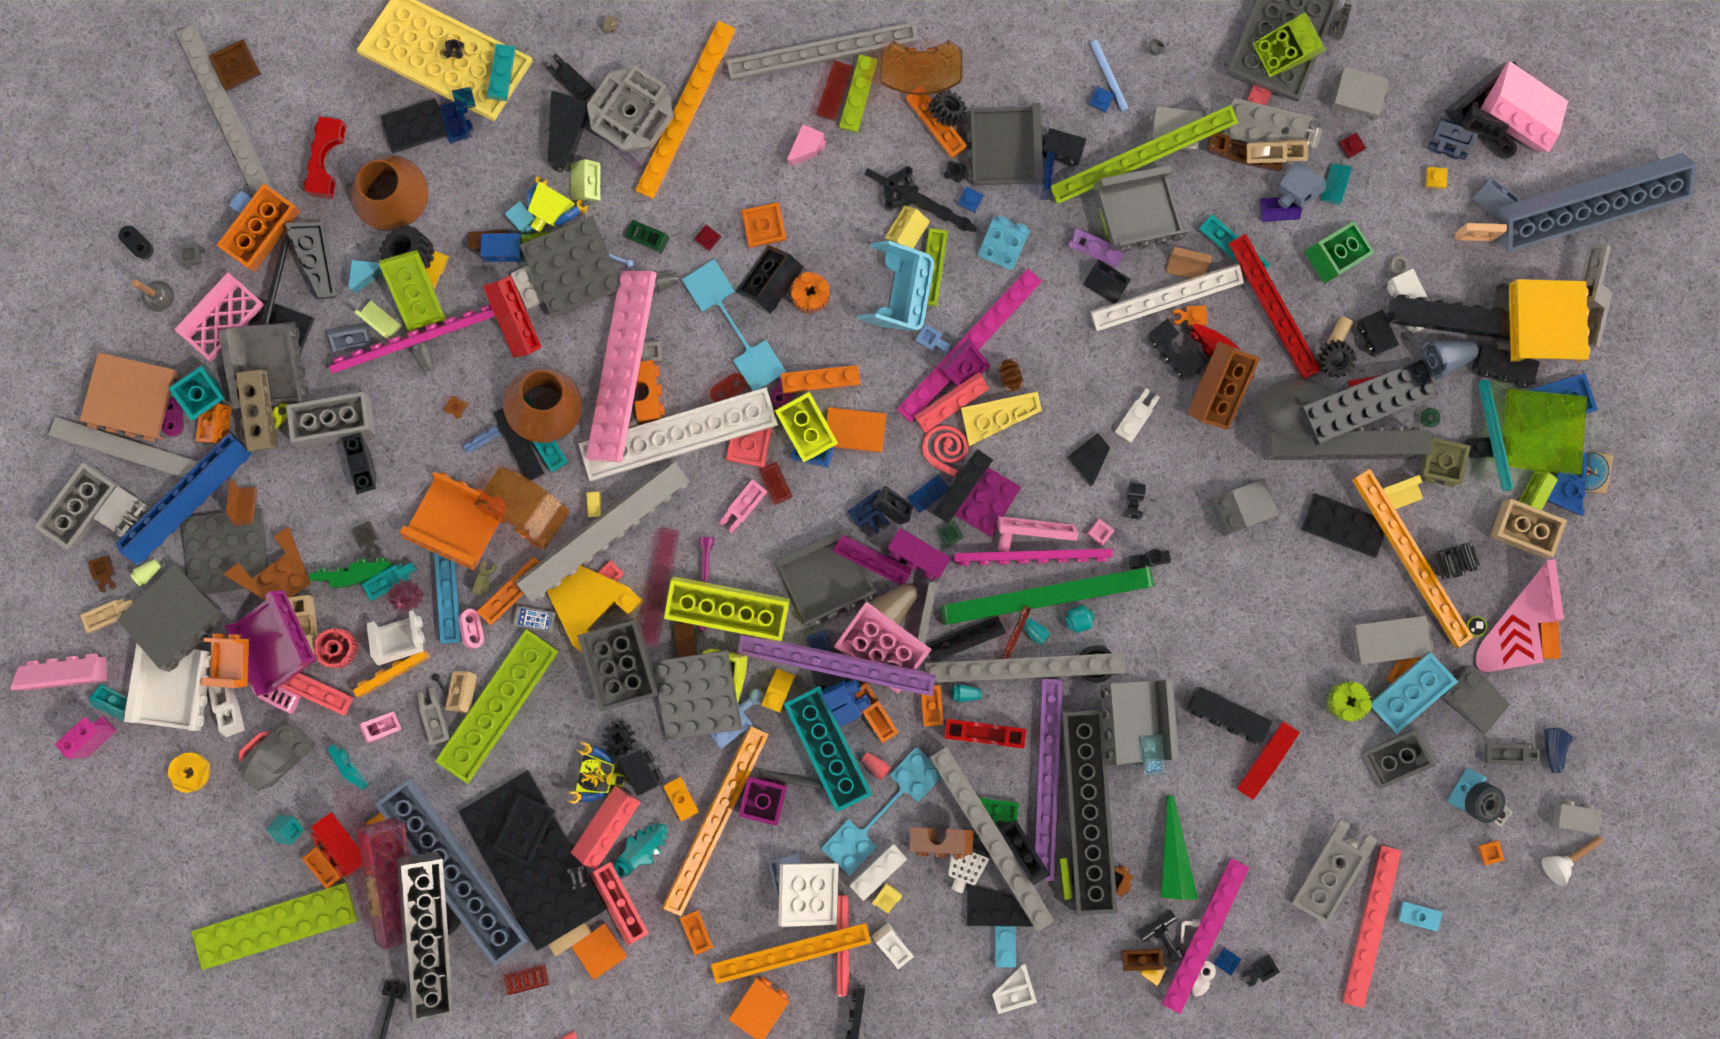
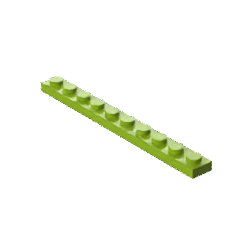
M1228 105L1051 185L1050 188L1057 204L1093 189L1094 185L1102 178L1131 172L1239 122L1232 105Z

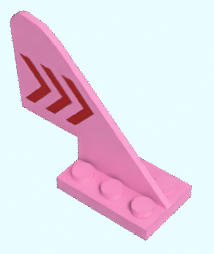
M1555 559L1546 561L1482 641L1476 656V665L1479 670L1493 672L1544 663L1538 623H1556L1564 620Z

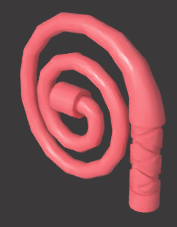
M947 425L936 426L929 430L924 437L922 444L923 456L933 467L955 477L958 470L937 461L929 453L928 440L933 433L944 429L959 435L964 443V451L957 458H946L938 450L939 441L943 437H950L957 443L956 450H948L953 443L949 438H946L943 450L947 455L954 456L958 454L961 450V441L956 435L948 432L942 433L934 441L935 454L939 459L948 463L959 462L965 458L968 453V441L962 432L954 427Z

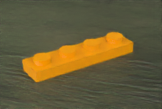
M424 650L423 652L411 655L410 658L404 661L400 659L391 664V669L387 671L385 669L380 670L374 674L375 678L370 681L365 679L357 684L358 688L353 690L355 696H365L429 659L430 655Z

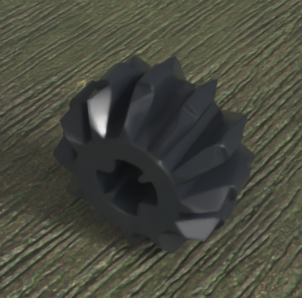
M623 721L619 722L618 727L615 722H612L613 730L608 726L605 728L609 734H602V737L608 738V741H604L602 744L603 746L610 744L607 748L608 752L615 748L614 755H618L619 750H621L622 754H626L625 747L629 750L633 749L629 742H636V739L630 738L631 735L635 734V731L628 733V730L631 728L630 724L626 725L623 729ZM618 732L623 737V741H620V744L614 739Z

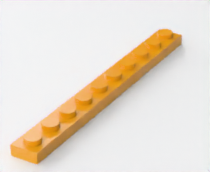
M718 20L675 107L674 117L663 132L635 189L637 193L654 199L736 31L734 27Z
M1371 469L1365 470L1352 479L1353 483L1454 648L1461 647L1473 638L1472 634Z
M751 725L749 726L662 906L663 909L682 916L767 740L768 733Z

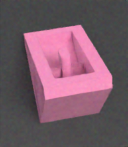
M394 711L359 725L367 743L376 742L402 730Z

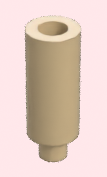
M1340 316L1327 343L1330 345V340L1336 342L1337 339L1343 342L1353 321L1347 317Z

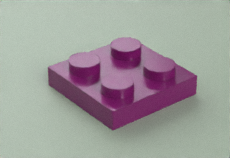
M967 339L942 365L941 369L958 387L978 372L982 375L990 367V364L975 345Z

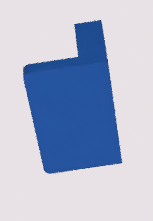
M519 233L482 234L481 257L484 262H523V253L520 248L521 235Z

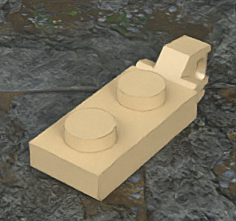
M124 599L114 600L80 615L86 633L91 634L118 622L117 619L136 600L131 599L126 602Z

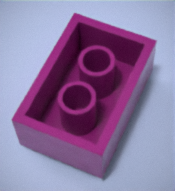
M899 528L887 549L889 557L898 562L900 559L907 563L906 567L915 572L917 569L924 573L923 577L932 582L934 579L939 580L951 560V557Z

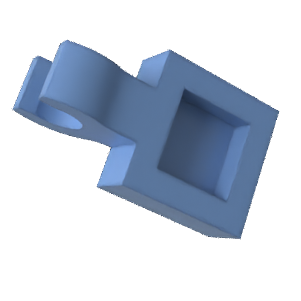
M927 324L924 325L915 342L930 351L937 347L940 351L947 354L951 348L950 344L940 339L942 333Z

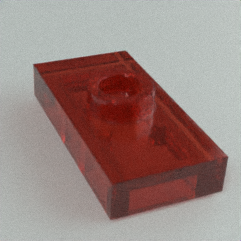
M777 462L759 469L775 506L793 498Z

